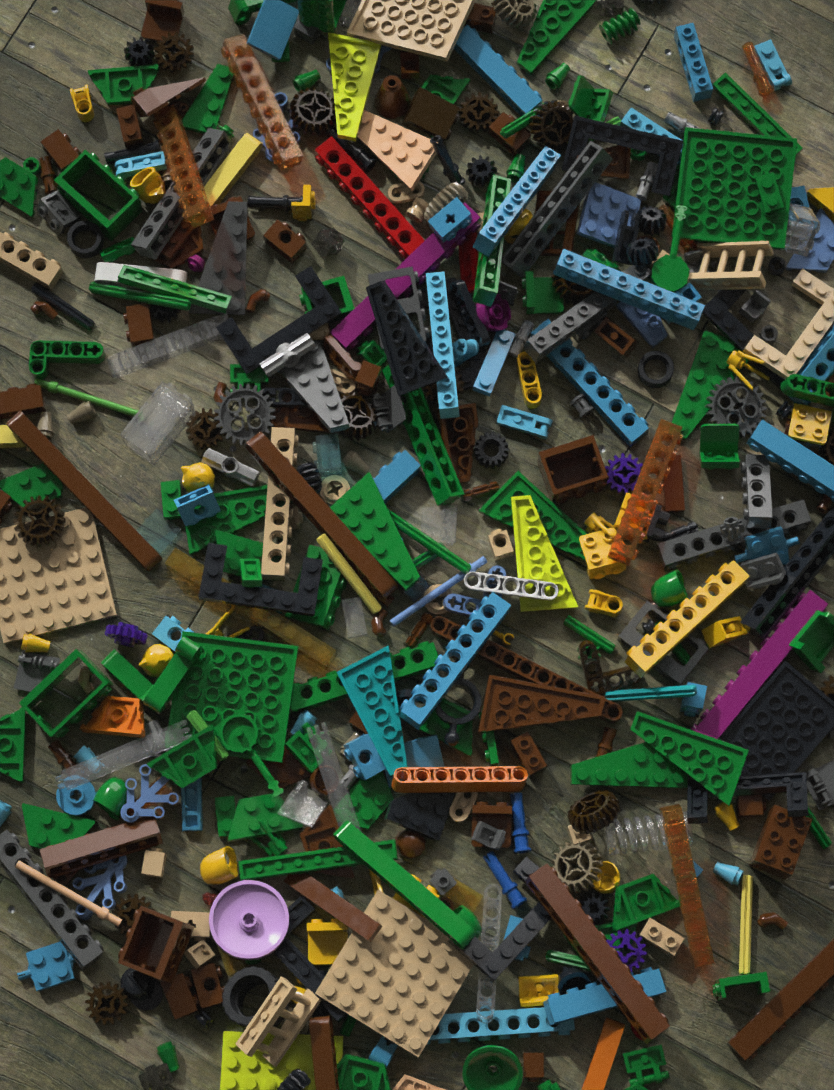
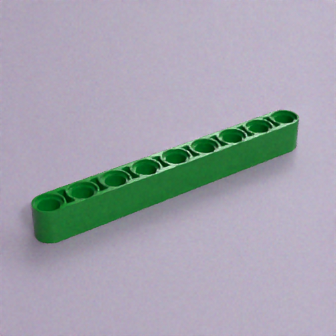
M348 820L335 831L333 837L458 947L464 949L477 935L476 931Z

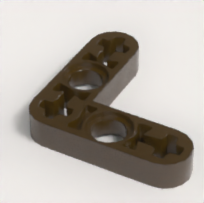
M589 640L579 644L578 651L588 690L599 695L636 685L642 680L637 674H635V678L631 679L630 676L633 670L629 666L602 673L595 644ZM587 646L590 647L589 652L592 658H588L585 652ZM594 663L597 665L595 671H587L589 664ZM612 676L619 677V681L616 684H610L609 680ZM594 682L598 683V688L594 689L593 687Z

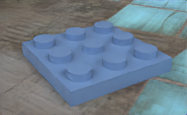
M595 182L586 194L577 234L615 248L621 213L624 210L629 211L627 226H631V218L634 213L638 212L641 199Z

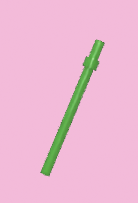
M39 378L35 379L34 384L48 389V392H58L86 402L90 401L92 404L139 419L143 417L144 412L61 386L54 381L48 382Z

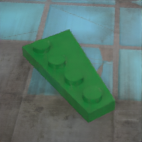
M221 64L216 65L179 124L180 128L205 134L208 128L218 129L236 72L235 68Z

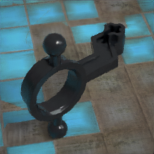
M464 672L451 688L458 687L470 694L473 700L472 711L462 718H454L448 716L442 710L440 703L435 708L437 716L443 722L450 724L449 732L444 737L445 743L450 747L456 746L460 741L457 734V726L472 721L478 714L481 706V695L474 684L464 679ZM395 688L398 705L401 706L405 699L409 701L412 697V690L403 689L397 691V688ZM417 701V702H415V703L424 704L422 701Z

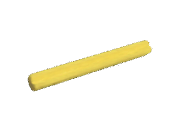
M326 534L319 536L316 540L369 610L373 614L378 613L382 606Z
M750 875L742 876L739 974L744 975L750 974L753 876Z

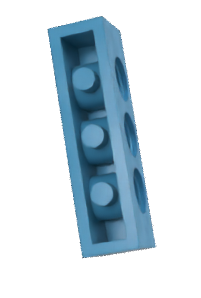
M694 23L677 26L674 39L692 100L695 102L711 98L713 86Z

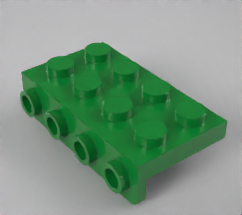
M309 545L305 557L323 560L315 615L313 617L286 613L285 617L329 630L330 626L334 624V614L336 608L340 606L341 594L346 588L347 580L321 547ZM302 567L293 590L294 593H298Z

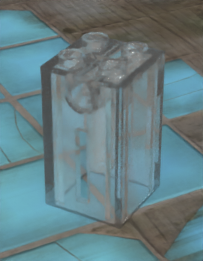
M163 381L120 434L127 447L154 466L186 427V422H190L189 416L194 417L195 415L192 398L185 393L181 395L173 384H166Z

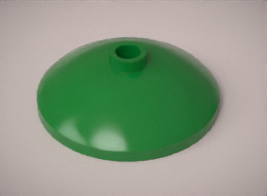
M487 1045L477 1048L468 1055L463 1065L462 1077L468 1090H518L523 1080V1069L520 1060L513 1052L501 1046ZM495 1065L497 1068L493 1069L490 1066Z

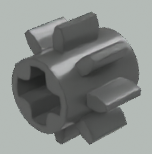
M736 517L726 518L724 525H720L723 538H727L729 541L740 539L741 533L745 532L744 523Z

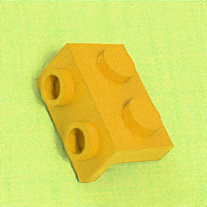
M303 185V202H291L293 219L298 221L312 219V209H316L315 191L311 190V185Z
M558 974L518 977L520 1006L525 1008L543 1006V1002L548 999V995L559 992Z

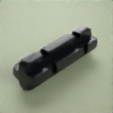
M691 522L687 526L683 525L670 530V533L667 531L663 534L662 541L665 542L688 535L689 533L698 532V526L695 522Z

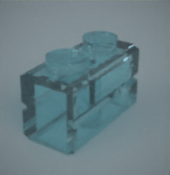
M337 434L317 435L316 442H312L313 453H317L318 460H314V464L317 466L321 477L342 475L339 436Z

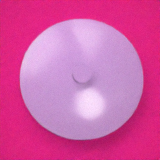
M244 880L229 885L218 894L210 909L209 926L215 943L223 952L240 960H257L270 955L282 944L289 927V913L283 897L273 887L260 881Z

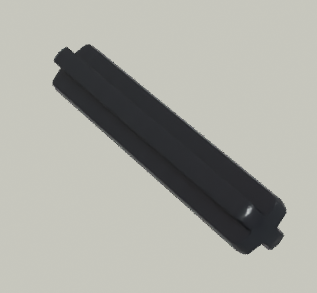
M38 282L34 283L31 288L33 293L87 330H91L94 327L95 323L92 319Z

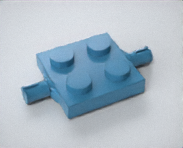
M781 526L744 537L746 544L745 553L735 555L736 563L778 553L782 564L786 565L790 561L788 555L789 547L799 545L798 537L786 540Z
M57 942L27 952L28 970L17 973L19 981L31 977L36 991L39 992L75 980L73 963L76 961L62 943Z

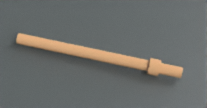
M18 861L15 868L94 912L103 921L106 919L118 927L121 924L122 919L110 913V910L104 906L102 908L21 861Z

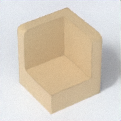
M571 825L567 826L571 843L573 841L574 845H577L579 841L585 842V844L592 842L593 838L590 833L587 835L585 833L580 834Z

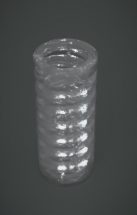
M687 811L676 812L674 818L670 813H666L663 819L659 814H656L653 817V821L648 815L644 816L642 821L639 817H634L632 824L629 818H624L622 824H620L618 819H614V823L604 828L608 855L619 854V849L616 848V835H618L621 852L623 854L627 853V832L633 853L638 851L637 831L644 852L648 851V830L653 850H658V827L663 848H669V827L674 847L678 848L680 846L679 824L682 830L681 835H683L684 841H681L682 847L692 846V827L687 821Z

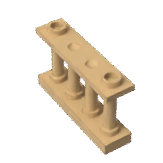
M769 241L707 242L697 244V248L703 251L702 263L699 272L689 273L688 277L689 282L696 290L765 289L766 281L760 270L764 256L774 255ZM756 256L753 270L743 271L746 257ZM720 257L717 272H707L710 258ZM728 257H738L734 272H725Z
M280 977L236 1042V1045L250 1057L254 1055L256 1050L263 1052L262 1056L274 1067H277L321 1002V999L308 988L303 995L297 993V988L286 978ZM291 999L298 1002L292 1012L285 1010ZM279 1016L287 1019L280 1029L273 1026ZM268 1033L275 1036L269 1046L262 1043Z

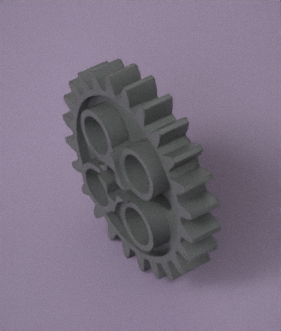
M738 376L734 378V381L731 377L727 378V383L724 379L721 380L720 385H714L715 390L709 391L712 396L706 398L710 402V404L705 405L706 408L710 409L706 415L712 416L709 422L731 424L729 416H733L736 419L735 424L739 425L740 437H745V432L747 435H751L752 430H755L761 422L760 418L766 417L762 413V411L767 409V407L762 406L766 400L760 399L764 393H757L759 386L750 390L742 381L740 382ZM736 391L742 392L743 399L737 397ZM721 399H724L727 402L726 408L721 406ZM738 405L739 408L734 410L733 407ZM746 407H748V408L751 409V411H752V415H751V416H749V415L746 414V412H745V408H746Z
M239 384L238 390L232 386L233 392L230 393L228 390H225L227 396L220 395V398L223 400L222 403L216 402L220 409L214 410L215 413L219 414L214 420L220 421L216 427H223L220 432L221 435L227 433V440L233 437V444L239 440L240 445L243 446L244 441H249L258 432L270 434L267 428L274 427L270 420H276V417L271 415L276 410L270 408L274 403L273 401L267 402L270 396L266 395L263 397L264 390L262 389L257 392L258 387L256 385L251 389L250 384H247L246 389H244L242 384ZM242 398L245 399L247 413H250V415H247L249 431L245 430V420L240 416L243 414ZM252 399L258 401V405L254 409L248 407V403ZM231 403H239V409L237 411H230ZM254 418L261 420V424L258 427L251 426V421ZM235 421H241L242 427L239 430L232 428V424Z

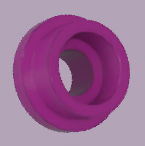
M194 255L188 258V266L194 272H202L205 261L200 256Z

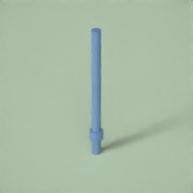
M482 556L474 563H469L471 565L469 572H476L478 568L486 564V558ZM459 572L392 618L390 620L391 625L395 627L463 580L466 574Z

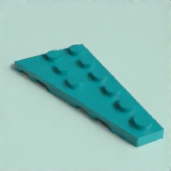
M388 645L339 670L337 675L391 777L396 769L408 767Z

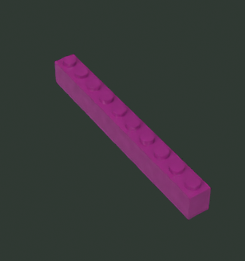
M465 202L463 205L472 215L471 223L466 228L458 230L452 240H446L444 243L433 232L396 268L413 267V271H417L419 278L416 286L423 284L426 281V273L435 272L440 267L441 261L451 257L454 249L458 245L462 246L467 241V236L471 232L475 233L481 227V217ZM450 219L448 220V223H449V222H451L452 224L455 223L454 220H453V221L450 220ZM409 276L387 279L385 281L397 300L404 297L408 298L413 293ZM367 296L330 332L347 352L357 348L360 340L364 336L368 337L374 330L373 327L376 325V320L369 297Z
M811 590L807 594L803 592L796 600L799 604L795 608L791 606L784 615L787 617L783 623L779 621L773 629L775 633L771 638L767 636L760 644L763 646L759 652L755 650L748 658L751 662L747 667L743 665L736 673L738 678L735 681L731 679L724 687L727 690L724 695L721 696L719 694L712 702L714 707L710 711L706 709L700 716L702 719L698 726L694 724L690 730L718 739L792 650L789 646L790 642L817 610L823 612L828 603Z

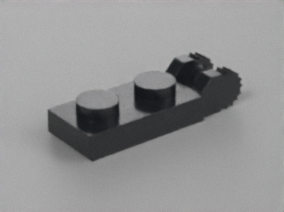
M624 210L621 213L612 262L631 265L626 255V248H628L629 243H633V240H637L640 218L638 213L633 214L630 222L631 226H627L629 211Z

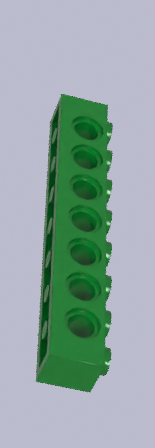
M493 174L487 187L482 228L510 193L511 179ZM504 237L489 257L479 252L473 302L491 307L498 293Z
M387 365L382 371L389 388H391L395 384L390 367ZM418 389L401 396L403 408L406 412V420L403 423L437 506L452 504L463 496L464 492L422 389Z
M429 641L418 644V647L414 649L410 647L399 650L400 653L395 655L390 653L394 682L425 673L429 669L433 670L436 666L434 662L438 658L434 642L429 643ZM421 655L424 660L421 663H415L413 657ZM403 661L405 663L404 668L397 669L394 666L395 662ZM337 671L328 672L325 674V677L319 679L318 677L309 678L307 683H294L291 699L292 713H300L305 709L309 710L349 697L345 688L339 685L340 678L337 675ZM324 684L331 686V690L327 693L320 690ZM305 690H310L313 693L308 699L302 697V693Z

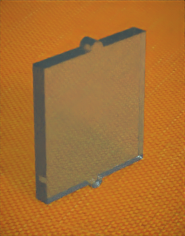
M158 509L148 518H145V522L136 530L159 553L169 544H172V540L181 532V529L171 520H164L163 514Z

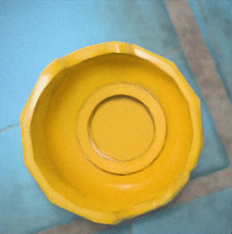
M603 861V866L599 867L603 873L597 874L600 881L594 880L595 887L593 888L602 894L612 893L620 884V873L615 864Z

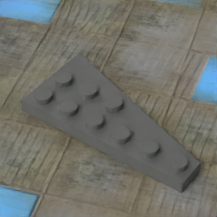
M228 201L198 285L205 289L232 296L226 314L194 304L191 305L189 314L245 315L248 202Z

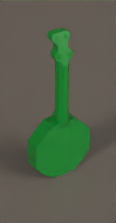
M681 205L676 206L678 213L675 214L676 222L670 255L665 254V256H662L653 263L650 278L654 285L673 293L678 292L687 285L690 270L685 261L677 256L683 220L686 218L684 212L687 211V207Z
M234 713L221 722L219 738L228 751L244 754L247 752L268 783V788L274 791L273 796L278 797L283 794L284 790L279 788V782L273 778L253 748L257 745L260 731L250 715Z

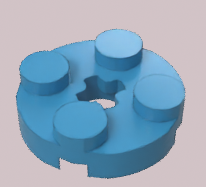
M72 776L66 778L58 787L56 800L65 813L80 816L93 809L95 804L93 799L96 790L89 780L81 776ZM74 791L82 794L78 801H75L73 798L71 799Z

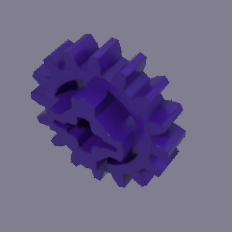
M624 453L621 454V458L615 455L614 461L608 460L609 466H605L606 472H608L606 485L611 484L610 490L617 489L618 495L621 491H624L626 495V492L628 493L629 490L635 493L634 487L640 489L641 484L639 482H644L645 479L642 477L645 475V470H640L643 467V463L637 464L638 458L632 460L631 454L628 455V458L625 457ZM617 464H619V468H618V469H614V471H612V469H613ZM622 471H625L627 477H623ZM635 478H636V480H635L632 484L629 485V481H630L631 479H635Z
M119 622L118 626L108 625L105 630V635L115 639L114 643L118 645L134 647V644L144 645L147 641V633L139 631L136 625Z
M628 929L625 930L624 934L618 930L617 936L611 933L612 940L606 941L610 947L619 950L623 946H627V950L631 952L627 953L624 957L622 952L617 951L621 962L626 964L631 972L633 966L639 969L638 962L644 963L645 961L641 956L647 954V952L642 951V948L646 947V944H640L642 937L636 938L635 931L630 935ZM622 938L620 945L612 946L616 940ZM630 939L636 943L638 949L631 946L629 943ZM637 956L634 962L627 964L630 957Z

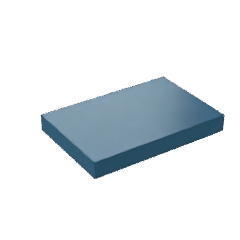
M264 0L246 44L276 60H280L299 14L298 9L281 0Z
M437 734L404 742L408 767H444ZM385 769L388 785L391 787L393 776L390 777L387 769Z

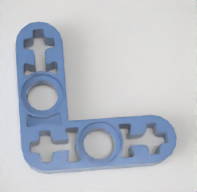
M498 565L490 568L487 573L492 574L498 570L499 575L506 576L505 569ZM490 578L487 580L486 585L488 588H496L497 581L496 584H490V582L493 583L495 580ZM483 592V597H482V599H483L486 595L489 597L488 592ZM449 594L444 598L443 606L449 612L470 616L472 612L466 609V604L468 602L474 603L476 611H478L482 600L459 594ZM453 598L455 603L460 604L464 600L462 610H460V605H454L452 608L448 601ZM485 612V613H484V616H485L486 618H492V617H493L492 614H491L490 616H488V612Z

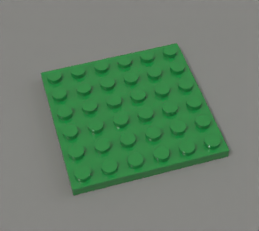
M685 127L676 206L687 207V211L684 212L686 218L683 220L680 239L713 243L769 241L772 249L784 250L798 138ZM774 172L784 209L765 214L755 177ZM674 214L672 238H673L674 227H675V222H676L675 214Z
M182 631L181 639L186 636L202 646V653L173 695L165 748L172 749L198 733L187 718V715L193 710L198 712L208 726L213 724L214 734L220 742L219 731L221 722L234 713L250 715L260 729L257 745L253 748L261 760L283 763L299 646ZM227 750L229 756L251 759L247 752L242 754Z

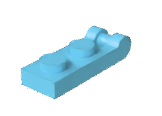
M772 40L755 45L754 51L773 90H779L784 85H792V79L787 73Z
M161 151L116 161V177L120 176L125 180L127 177L135 176L147 167H153L156 171L167 169L165 152Z
M502 405L496 424L535 435L541 439H547L549 434L547 431L551 427L552 420ZM536 423L541 424L540 429L535 428Z

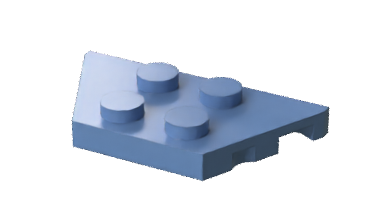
M819 209L787 264L786 270H802L803 268L807 272L826 273L834 260V224L823 209Z

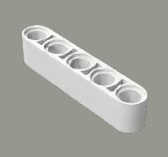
M97 263L94 282L140 289L117 282L123 265L127 264ZM127 265L185 283L187 280V272L183 270Z
M469 572L464 577L465 586L475 591L494 592L548 601L555 599L558 595V587L552 582L480 572ZM476 576L478 584L470 586L467 583L468 577ZM490 578L497 581V586L494 589H490L486 585L487 580ZM508 581L516 583L517 588L514 591L506 589L505 585ZM527 584H533L536 587V591L533 594L526 593L525 586ZM547 586H551L555 590V594L551 597L546 596L544 593V589Z

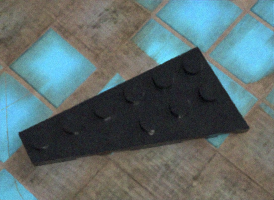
M379 281L367 286L366 291L398 396L406 395L447 379L448 376L386 282Z

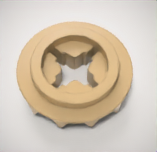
M331 475L322 481L320 495L326 503L333 505L350 489V485L344 477ZM331 484H333L335 488H340V490H338V497L337 495H335V493H330L332 491Z
M435 584L430 586L425 591L424 596H426L442 584ZM448 589L447 591L439 595V597L444 598L449 594H453V592L451 591V589ZM453 598L450 601H448V603L451 604V607L454 604ZM444 599L442 600V607L438 602H429L425 605L429 612L436 615L448 612L443 606Z

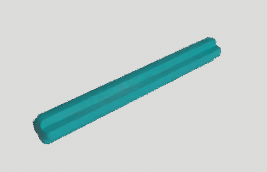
M696 685L615 690L606 692L605 696L606 699L612 702L690 697L697 695Z

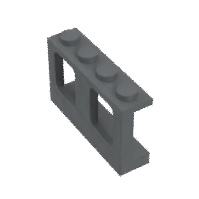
M413 267L369 274V285L392 278L410 277L413 297L399 299L398 302L406 314H417L420 327L419 334L426 343V338H429L428 327L423 325V320L426 319L424 308L420 309L419 301L423 300L421 290H417L416 283L419 282L417 271L414 272ZM379 334L381 350L385 351Z
M646 601L618 636L617 640L628 649H631L633 646L638 647L641 644L640 640L644 636L636 631V626L645 615L650 612L663 622L668 620L666 618L667 615L660 611L661 608L656 603ZM669 627L673 632H677L674 627ZM691 633L684 640L695 647L697 651L686 665L681 666L666 655L653 667L676 686L682 684L687 675L709 649L702 639H696ZM656 639L658 643L664 644L661 639ZM643 651L646 656H651L648 651Z

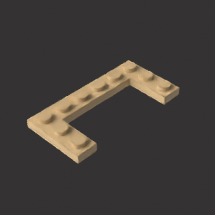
M803 268L791 285L822 306L787 355H784L756 335L752 337L743 350L747 355L763 360L765 363L762 365L784 379L799 372L834 322V289Z

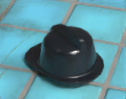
M564 966L563 972L559 975L558 990L561 995L567 994V990L578 987V990L586 989L585 985L591 982L580 969Z
M132 968L124 972L120 981L121 988H124V993L129 997L130 1001L137 1008L144 1011L153 1010L158 1007L163 993L162 988L154 977Z

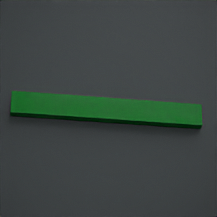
M395 839L374 842L393 860H398ZM344 847L238 861L240 881L364 865Z

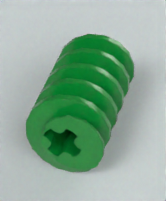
M630 8L628 12L624 11L621 15L615 16V19L611 18L609 22H603L602 25H599L604 39L611 45L612 38L615 41H619L618 35L624 38L625 31L630 35L631 28L635 32L638 31L637 25L641 23L634 9Z

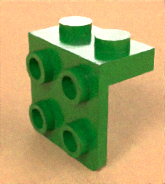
M579 75L574 83L572 96L569 99V109L576 116L604 122L613 92L610 89H594L584 76Z
M526 271L525 278H522V289H525V296H522V306L526 307V314H561L563 312V298L560 299V292L555 293L557 287L552 286L554 280L551 277L533 278V271Z
M738 424L701 425L699 449L701 468L712 470L714 468L733 469L740 467L738 455L740 428Z

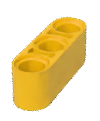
M522 352L517 357V371L525 405L528 408L535 409L540 405L542 399L536 365L526 352ZM526 359L530 364L522 365L520 361ZM531 377L534 379V382L527 383L524 379ZM530 395H536L538 399L536 401H531L528 397Z

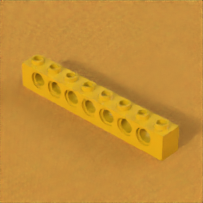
M734 560L729 564L724 563L718 569L719 573L716 576L712 574L705 581L706 585L703 588L699 586L692 593L693 597L690 600L686 598L679 605L680 609L677 612L675 610L671 611L666 617L667 621L664 623L659 622L653 628L654 632L651 635L646 634L640 640L641 644L638 647L633 646L626 653L628 657L625 663L640 678L647 674L746 583L750 576ZM722 580H726L728 584H724ZM709 591L715 593L716 596L710 595ZM696 603L701 604L703 608H699ZM683 615H687L690 620H686ZM669 627H674L677 632H673ZM656 639H661L664 644L658 643ZM643 651H648L651 656H646Z

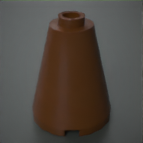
M391 75L382 82L375 95L374 103L380 115L385 118L396 119L406 114L411 103V97L401 80L397 76Z

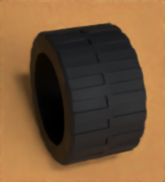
M251 966L250 968L246 967L237 971L230 977L222 993V1005L225 1014L232 1022L246 1029L254 1017H246L244 1015L243 1001L250 989L259 984H267L270 994L279 979L261 967ZM289 1003L285 1007V1010H289ZM279 1016L273 1026L278 1027L285 1018Z

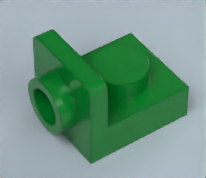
M366 340L358 347L359 351L356 354L362 356L369 363L381 366L387 360L385 352L381 350V347L375 341Z

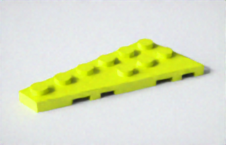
M328 33L337 135L341 139L356 141L382 45L369 40Z
M531 496L511 497L517 577L552 582L558 587V595L553 600L519 597L520 612L578 608ZM527 584L525 591L528 594H533L536 591V587L533 584ZM547 586L544 589V593L546 596L551 597L555 594V590L553 587Z

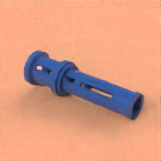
M523 793L510 794L514 831L512 833V837L515 840L514 853H529L531 848L528 843L529 831L525 825Z
M494 851L486 854L487 856H484L483 859L503 888L502 894L507 896L512 904L511 908L515 909L525 903L527 898L523 897L517 888L518 884L512 882L494 854Z

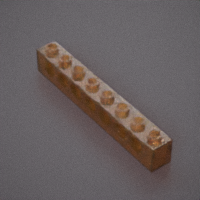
M245 34L224 39L221 48L222 56L227 59L229 70L236 78L237 87L241 88L243 92L244 102L248 103L251 116L258 123V130L265 138L267 149H270L272 152L274 163L278 165L280 171L300 165L303 153L251 47L246 44Z
M171 103L153 113L155 117L153 123L155 128L159 130L157 136L160 142L163 143L161 148L164 155L167 156V159H165L166 164L172 170L170 176L172 181L176 183L174 189L177 195L180 196L178 202L185 211L182 213L186 223L190 222L195 229L214 220V216L180 113L175 105Z
M663 419L660 420L607 558L629 566L631 560H636L639 552L636 546L638 543L642 544L646 534L642 532L644 526H649L652 518L649 516L650 510L654 511L658 503L655 497L657 493L661 494L664 487L662 479L663 477H668L671 469L668 463L669 461H674L677 453L674 450L675 445H680L683 434L680 433L682 426ZM667 441L670 445L666 446L662 442ZM655 458H662L664 462H658ZM649 474H655L658 478H651ZM643 490L650 491L651 495L644 494ZM636 507H642L645 511H638ZM630 523L637 524L638 528H632ZM623 540H629L632 544L626 545Z
M676 804L659 808L692 963L694 967L713 964L714 958L682 807Z

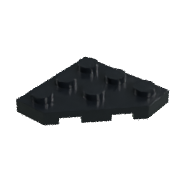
M455 792L407 793L390 801L384 820L434 841H439Z

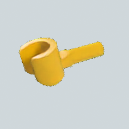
M496 630L493 632V635L500 638L506 646L511 644L506 642V636L514 639V635L511 633L504 635Z

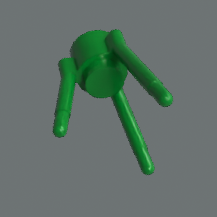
M258 820V823L271 840L267 844L269 848L256 838L249 839L266 851L269 856L272 854L274 856L280 855L288 848L285 845L286 841L280 833H277V837L274 838L262 820Z

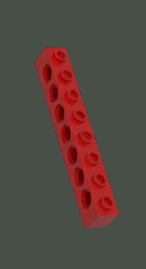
M332 136L315 149L316 162L327 169L326 172L331 179H336L339 182L338 186L340 189L351 196L350 199L355 206L359 205L363 209L362 213L368 220L371 218L375 223L374 226L377 231L383 232L387 236V242L391 246L395 245L402 259L405 260L425 241ZM336 158L338 162L331 163L330 160ZM343 172L350 173L349 176H342L341 174ZM355 185L362 186V188L359 190H356L353 187ZM367 198L374 199L372 203L365 202ZM383 211L386 215L381 217L377 213ZM396 225L398 226V228L396 230L389 229V226ZM408 238L410 242L402 243L401 240Z

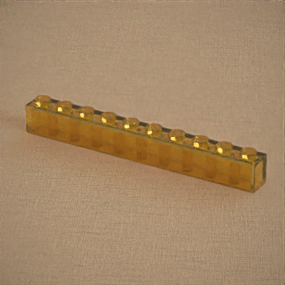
M175 547L165 562L167 569L200 589L204 565ZM222 577V582L230 583ZM222 603L284 644L299 646L298 653L326 671L337 656V651L276 611Z

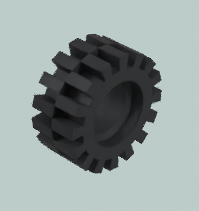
M487 432L484 436L481 435L479 440L477 439L474 448L476 460L479 461L481 466L485 465V468L491 467V469H494L495 466L500 467L508 457V442L499 433L496 435L495 432H491V434ZM495 444L499 449L498 454L494 457L487 456L484 452L485 446Z

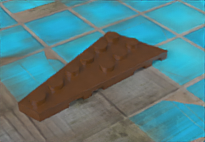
M489 675L478 733L601 717L605 696Z

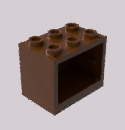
M594 435L541 451L538 454L537 463L549 498L553 503H557V505L566 503L568 499L573 497L575 499L586 496V493L592 491L593 493L601 492L606 487L608 475Z
M774 805L768 811L749 866L782 879H788L794 872L812 819L806 816L788 817L787 809Z
M140 906L134 913L132 928L127 931L125 946L119 951L118 963L159 980L173 983L195 926Z

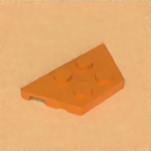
M107 696L91 714L93 718L86 725L82 724L80 726V730L85 733L145 738L143 702L139 698Z

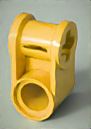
M88 84L78 89L71 88L70 93L79 120L82 122L91 121L94 118V110Z
M589 590L590 597L588 604L584 607L585 610L611 617L621 614L623 603L619 597L598 590ZM616 603L619 605V608L611 610L609 604Z

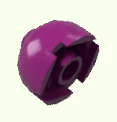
M500 294L496 295L491 307L479 303L476 304L477 315L489 332H497L507 328V322L511 320L509 304L506 299L502 300L499 297L501 296Z

